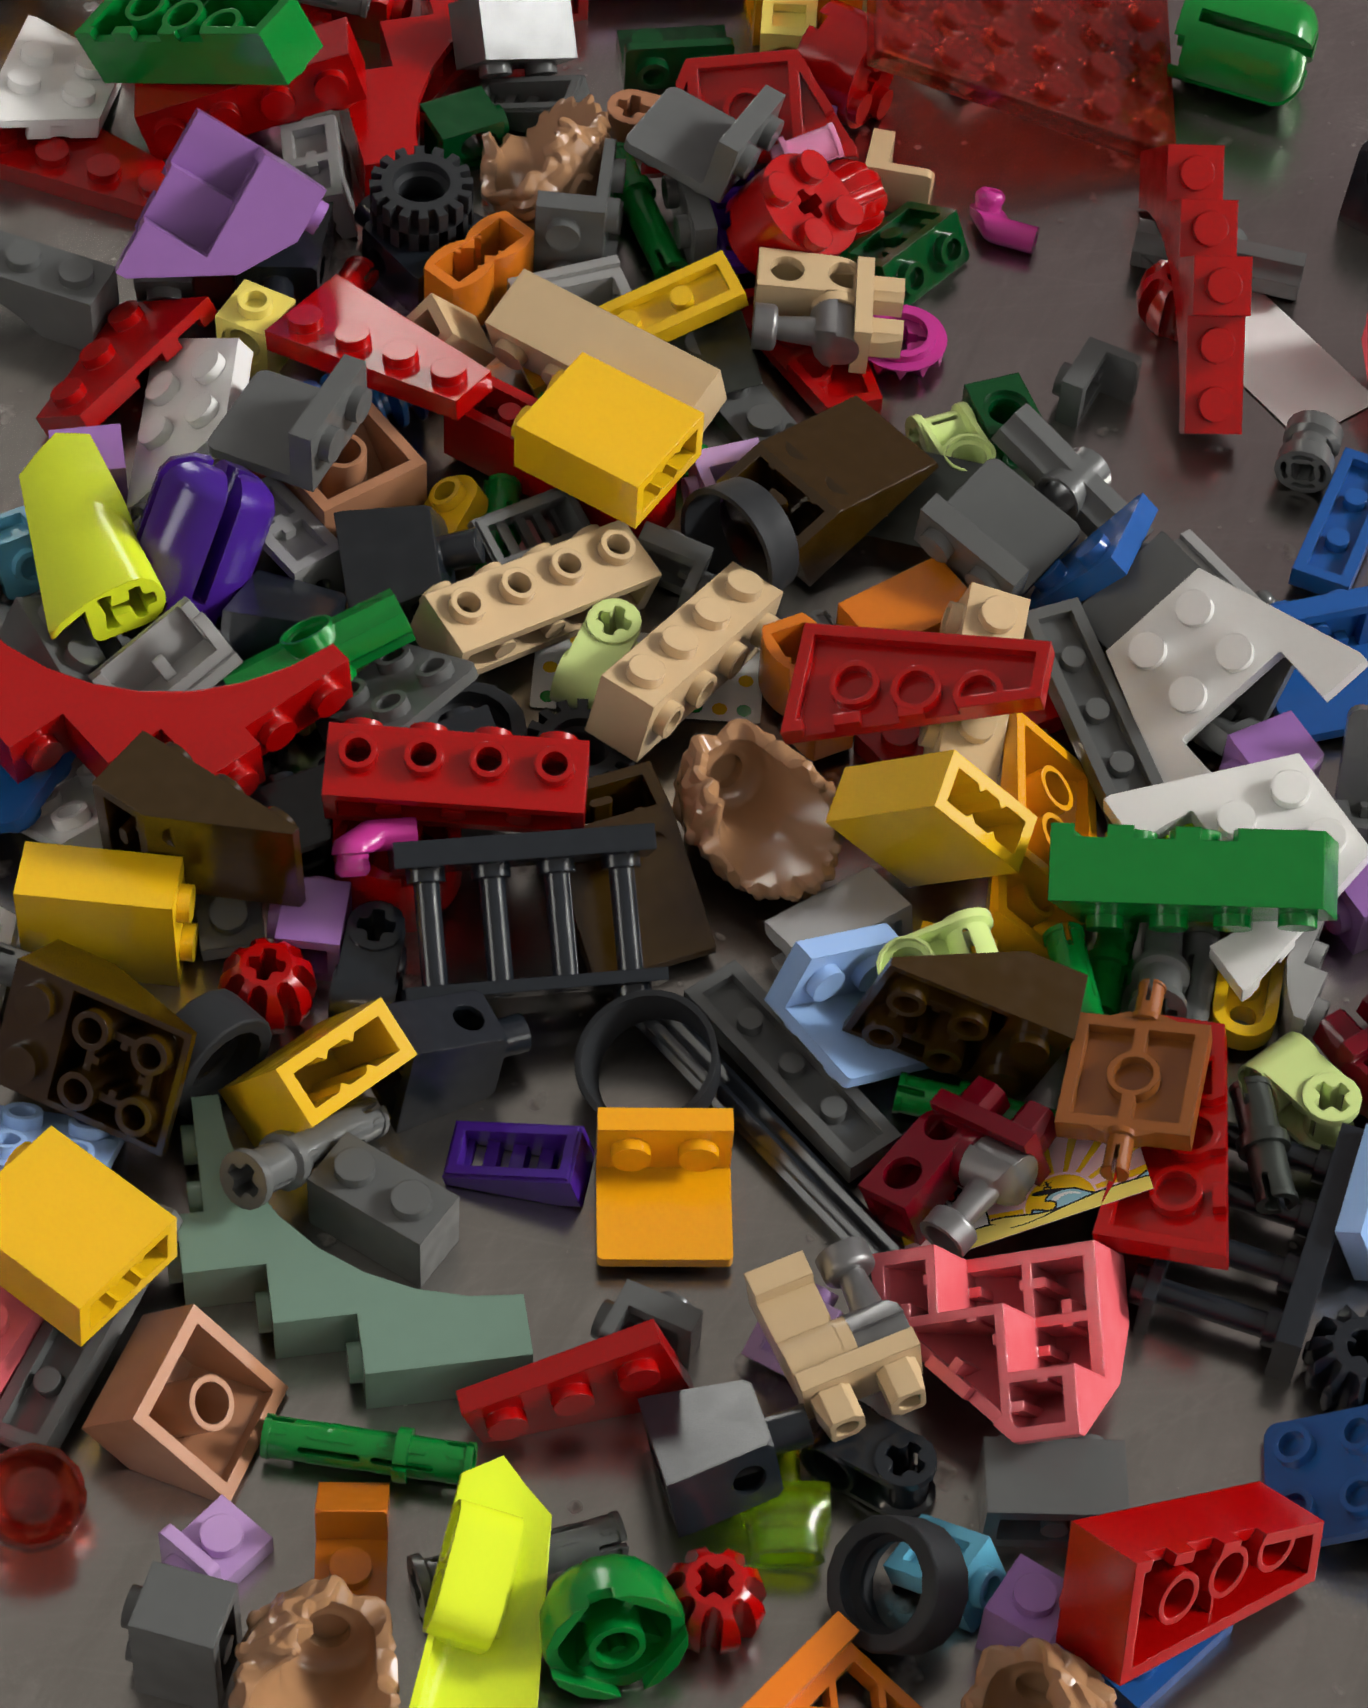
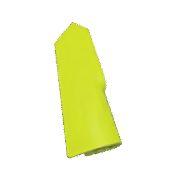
M55 432L37 451L19 475L48 633L52 640L55 639L68 625L80 615H83L93 637L97 641H103L155 620L164 609L166 603L165 591L135 536V527L123 496L91 435Z
M504 1455L460 1474L423 1618L422 1631L428 1635L409 1708H538L542 1658L539 1613L545 1601L547 1591L552 1515L526 1486Z

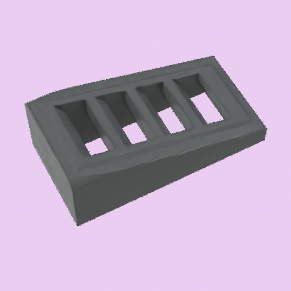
M585 75L503 77L482 79L480 82L494 105L499 104L503 108L508 119L509 130L526 133L527 128L536 126L539 114L544 110L550 111L559 99H567L570 96H574L576 102H580L590 94ZM498 98L504 99V103H497Z
M553 488L473 519L467 524L468 529L474 527L478 529L484 545L486 563L500 562L503 565L521 558L527 551L538 545L526 520H531L542 542L550 543L551 546L572 538L575 533L591 525L577 498L557 488ZM543 515H548L559 537L554 538ZM509 525H514L526 550H520L508 527ZM492 530H497L510 556L504 558L491 533Z

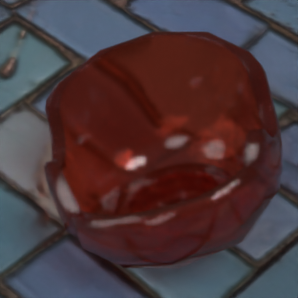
M31 1442L7 1449L0 1454L1 1546L24 1554L45 1552L64 1543L75 1532L86 1510L88 1493L80 1467L60 1448Z

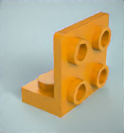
M598 1107L595 1166L596 1261L599 1266L729 1267L732 1265L733 1229L730 1168L734 1137L733 1108Z

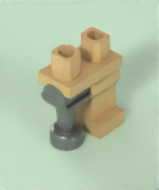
M759 247L754 286L751 349L771 351L775 347L776 340L811 346L814 356L822 365L831 368L832 365L849 364L848 372L866 374L868 357L900 359L904 320L875 318L873 315L902 317L905 278L875 276V258L858 256L857 263H855L851 259L840 256Z
M849 1237L839 1240L821 1251L815 1260V1264L825 1284L834 1289L842 1288L850 1313L832 1320L814 1282L813 1272L803 1250L744 1273L749 1304L789 1385L798 1398V1403H803L809 1420L816 1417V1420L832 1442H837L857 1434L866 1426L865 1415L858 1400L881 1391L892 1415H904L923 1407L927 1403L922 1377L923 1365L920 1342L913 1327H910L904 1310L894 1301L882 1300L868 1276L875 1266V1259L866 1240L862 1237Z

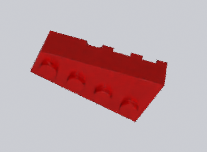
M1261 1481L1072 1520L1063 1588L1059 1597L1060 1611L1056 1643L1070 1653L1080 1657L1092 1668L1121 1686L1313 1582L1316 1577L1324 1521Z

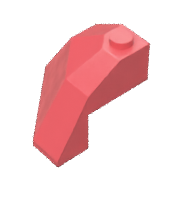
M1096 1240L968 1260L935 1244L872 1254L875 1259V1266L871 1272L872 1284L882 1300L897 1302L904 1310L910 1327H913L920 1342L924 1366L962 1399L969 1401L994 1423L993 1426L1013 1443L1021 1445L1085 1436L1120 1385L1129 1329L1124 1255Z

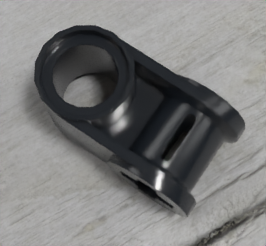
M369 901L359 905L351 912L347 920L339 964H336L332 976L328 1018L380 997L386 1005L400 1002V993L403 991V979L407 965V949L404 945L406 930L405 918L402 912L393 904L384 901Z
M858 1400L865 1415L866 1426L859 1433L840 1441L832 1442L823 1428L819 1426L813 1434L814 1445L804 1447L799 1455L801 1463L815 1480L827 1488L845 1493L882 1515H901L919 1518L922 1513L928 1515L936 1502V1485L933 1478L937 1471V1453L932 1443L923 1436L915 1434L881 1416L862 1401ZM915 1453L918 1454V1464H917V1465L914 1464V1461H915ZM892 1490H895V1502L892 1501Z

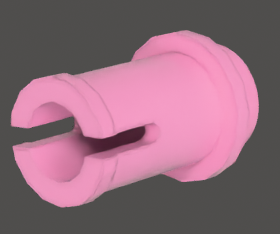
M832 122L786 141L783 136L778 137V144L773 145L769 151L772 160L779 155L787 153L801 154L807 149L820 153L826 161L844 157L838 133Z

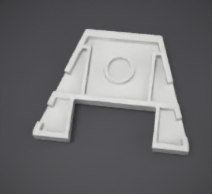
M1201 568L1196 569L1106 650L1133 718L1164 783L1211 772L1187 746L1188 742L1282 658H1286L1327 703L1368 667L1367 659L1357 650ZM1192 823L1186 824L1185 827H1189Z
M1299 753L1115 793L1103 799V811L1112 824L1135 825V829L1157 833L1158 839L1169 835V831L1176 829V826H1185L1188 823H1192L1195 827L1221 832L1222 841H1233V831L1238 828L1326 831L1339 843L1338 897L1368 864L1367 842ZM1278 921L1252 922L1251 931L1233 932L1210 946L1209 958L1240 1001L1243 1002L1250 998L1259 988L1261 979L1276 962L1281 963L1295 947V941L1303 932L1280 930L1277 928Z

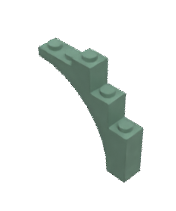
M216 1094L191 1097L193 1124L180 1125L184 1166L198 1164L199 1181L186 1182L189 1213L179 1214L183 1223L178 1230L177 1257L167 1266L169 1284L183 1283L185 1305L195 1304L198 1308L255 1301L259 1334L272 1332L275 1359L346 1351L349 1383H363L366 1409L456 1399V1391L533 1363V1349L524 1294L466 1296L412 1288L365 1273L318 1248L282 1219L268 1202L253 1210L242 1209L231 1202L221 1185L219 1169L222 1159L228 1153L234 1151V1148L228 1138L219 1096Z

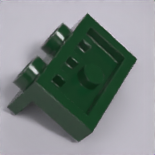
M724 24L617 30L616 49L624 90H656L676 87L675 83L685 59L732 55L735 52L733 39L727 37Z
M907 201L883 219L882 223L875 230L854 241L839 256L851 259L855 263H857L858 256L875 258V276L905 278L904 305H912L969 260L970 254L957 209Z

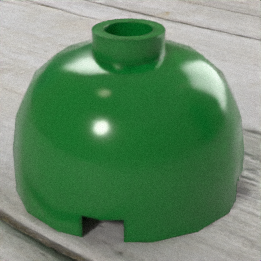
M608 1554L591 1557L569 1567L553 1582L539 1613L541 1648L544 1660L550 1667L552 1678L560 1688L578 1697L601 1700L620 1698L619 1686L629 1685L641 1679L644 1690L660 1683L679 1665L688 1648L685 1614L674 1589L663 1573L635 1556Z

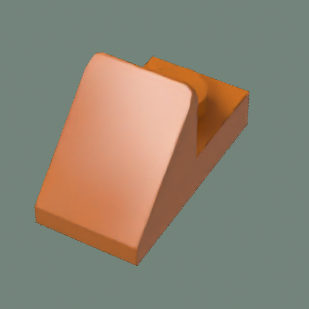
M319 1482L315 1503L316 1549L314 1579L322 1580L330 1575H337L345 1581L352 1594L377 1596L387 1604L390 1482Z

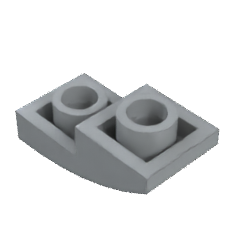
M1324 921L1317 922V930L1303 932L1295 941V947L1285 958L1283 983L1277 1014L1279 1038L1291 1031L1300 1033L1303 1036L1307 1034L1313 1037L1320 1022L1328 1014L1331 1002L1321 998L1328 972L1321 970L1329 948L1328 944L1319 941Z

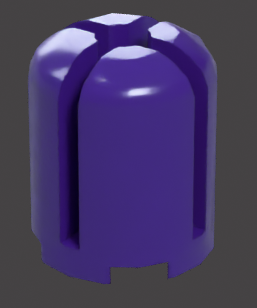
M195 452L171 456L158 469L135 536L165 591L166 608L164 613L186 596L216 626L218 618L222 617L223 609L253 575L276 513L274 496L258 476L241 465L227 460H220L212 466L214 459L211 455Z

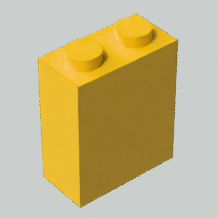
M582 352L566 370L560 369L553 375L545 393L532 406L527 405L523 407L516 416L511 429V436L514 438V466L636 529L701 456L704 413Z
M954 749L845 767L825 822L906 886L914 887L1019 873L1038 817Z
M25 841L13 892L21 949L33 952L59 939L116 964L138 983L179 987L184 961H195L199 938L198 923H191L194 915L196 888L195 884L185 883L183 857Z
M380 997L320 1021L220 1089L219 1093L253 1146L256 1147L271 1132L286 1130L298 1133L313 1128L411 1060L417 1053Z
M52 1125L32 1143L24 1142L10 1154L4 1168L0 1171V1286L80 1347L177 1257V1218Z

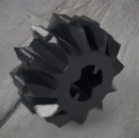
M1346 1304L1342 1310L1338 1311L1336 1320L1323 1316L1316 1324L1310 1341H1307L1302 1353L1303 1366L1307 1368L1304 1377L1306 1383L1305 1390L1322 1392L1320 1398L1322 1412L1337 1405L1344 1409L1368 1405V1310L1364 1317H1359Z

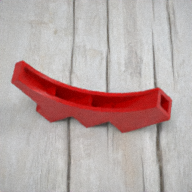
M420 0L422 16L380 21V63L382 67L365 69L367 99L358 101L350 108L339 111L363 199L370 195L369 179L371 180V171L374 166L380 167L381 158L388 155L395 160V150L405 148L407 154L411 155L414 154V146H419L420 104L440 98L450 84L466 71L456 70L448 4L457 0ZM571 0L573 22L588 20L589 0Z
M1166 144L1140 152L1139 208L1148 210L1156 221L1164 242L1171 274L1179 353V433L1242 435L1246 316H1251L1253 256H1237L1239 200H1223L1225 145Z
M0 639V764L19 784L36 772L50 769L60 760L62 755L71 750L97 778L144 730L164 744L166 742H173L179 745L191 756L196 764L214 775H227L238 783L246 795L250 796L259 784L266 781L263 755L269 751L274 752L282 749L293 739L295 734L320 718L334 715L344 706L348 699L353 697L349 659L334 644H331L289 667L242 683L194 691H137L93 684L46 668L9 647Z

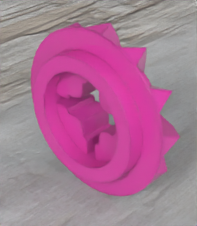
M903 305L902 317L873 315L875 318L904 320L903 340H905L907 346L906 350H901L900 359L868 357V361L873 363L877 375L890 370L896 372L899 380L907 372H912L923 378L929 366L938 367L941 365L947 348V334L942 323L934 315L911 305Z

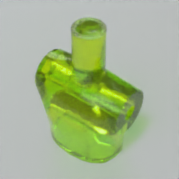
M800 1449L777 1455L784 1487L781 1494L765 1503L741 1512L742 1526L746 1530L749 1544L750 1564L755 1567L772 1570L805 1569L819 1566L825 1562L826 1537L828 1528L832 1525L831 1484L829 1481H800Z

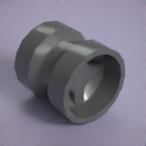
M1303 410L1293 414L1288 419L1283 435V445L1279 448L1274 466L1276 477L1283 485L1302 493H1315L1329 485L1335 467L1334 458L1339 454L1344 436L1342 426L1338 421L1327 413L1316 410Z

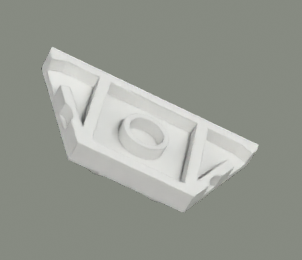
M28 15L0 71V128L26 127L25 135L27 140L50 139L57 136L98 138L122 83H104L77 38L38 17Z
M178 338L183 348L168 362L159 360L150 366L126 505L130 514L131 509L137 504L147 502L158 469L169 457L193 452L210 455L208 451L209 437L249 383L253 351L239 338Z

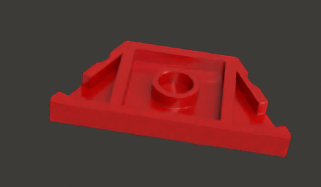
M798 49L685 59L675 83L677 88L686 91L737 120L763 87L768 85L786 95L778 114V118L784 120V126L779 137L783 136L786 141L832 122L838 133L844 157L835 158L827 161V163L845 158L859 160L856 145L849 137L823 90H821ZM763 150L760 153L753 170L763 169L772 161L769 151ZM643 162L641 164V174L646 175L649 179L661 178L663 175H666L656 168L645 165Z

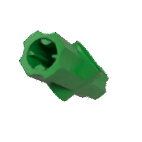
M389 588L333 617L329 615H316L298 622L282 634L279 644L243 661L223 680L226 685L242 683L289 667L334 644L349 659L352 681L357 675V669L415 641L416 638L399 602Z

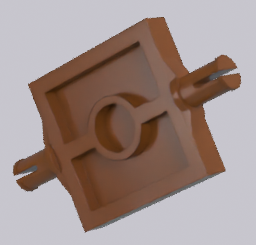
M1150 978L1142 979L1139 982L1138 995L1133 1012L1128 1011L1114 1015L1080 1012L1075 1040L1070 1046L1054 1120L1056 1137L1099 1141L1107 1144L1100 1174L1104 1179L1112 1182L1115 1169L1118 1182H1124L1129 1178V1168L1133 1148L1146 1146L1192 1151L1213 1041L1211 1025L1177 1022L1161 1015L1167 987L1158 979H1154L1152 991Z

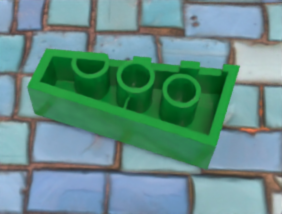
M104 0L74 32V35L104 83L289 85L294 78L303 73L310 60L323 47L297 0Z
M1051 822L1048 901L1081 923H1085L1086 931L1096 933L1124 932L1125 923L1149 922V930L1164 933L1188 931V922H1213V929L1222 932H1248L1252 930V922L1278 921L1277 928L1284 931L1317 930L1318 921H1337L1339 843L1326 831L1238 828L1233 831V841H1222V833L1219 831L1176 826V829L1169 831V839H1158V834L1155 832L1135 829V825L1108 824L1105 837L1082 836L1075 831V823Z

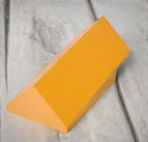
M1023 713L1009 714L997 784L1038 818L1019 873L988 877L985 908L991 912L994 920L991 933L993 938L999 939L997 946L999 952L1030 951L1049 959L1042 937L1049 927L1057 923H1063L1066 940H1069L1071 937L1068 923L1085 924L1048 901L1051 822L1075 823V831L1080 835L1097 837L1096 797L1080 761Z

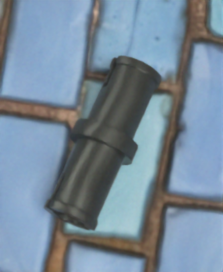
M1258 1075L1244 1077L1248 1093L1243 1092L1242 1084L1239 1080L1233 1082L1228 1089L1240 1132L1235 1145L1240 1160L1246 1162L1255 1196L1256 1210L1262 1214H1279L1283 1212L1279 1201L1280 1197L1284 1198L1285 1207L1288 1210L1294 1208L1299 1202L1286 1154L1290 1151L1291 1142L1287 1130L1279 1125L1269 1078Z

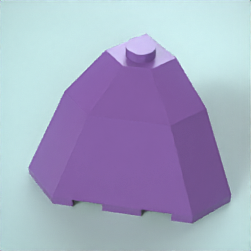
M196 107L161 171L166 176L158 190H153L134 226L136 229L115 265V272L126 279L239 275L298 242L304 231L313 235L329 208V204L322 200L327 190L323 185L291 164Z

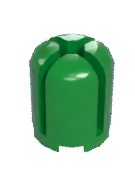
M1185 0L1174 33L1178 35L1177 46L1182 47L1178 60L1179 64L1177 66L1168 63L1167 76L1270 107L1286 105L1302 90L1308 75V71L1305 70L1306 65L1313 60L1319 35L1315 11L1303 0Z

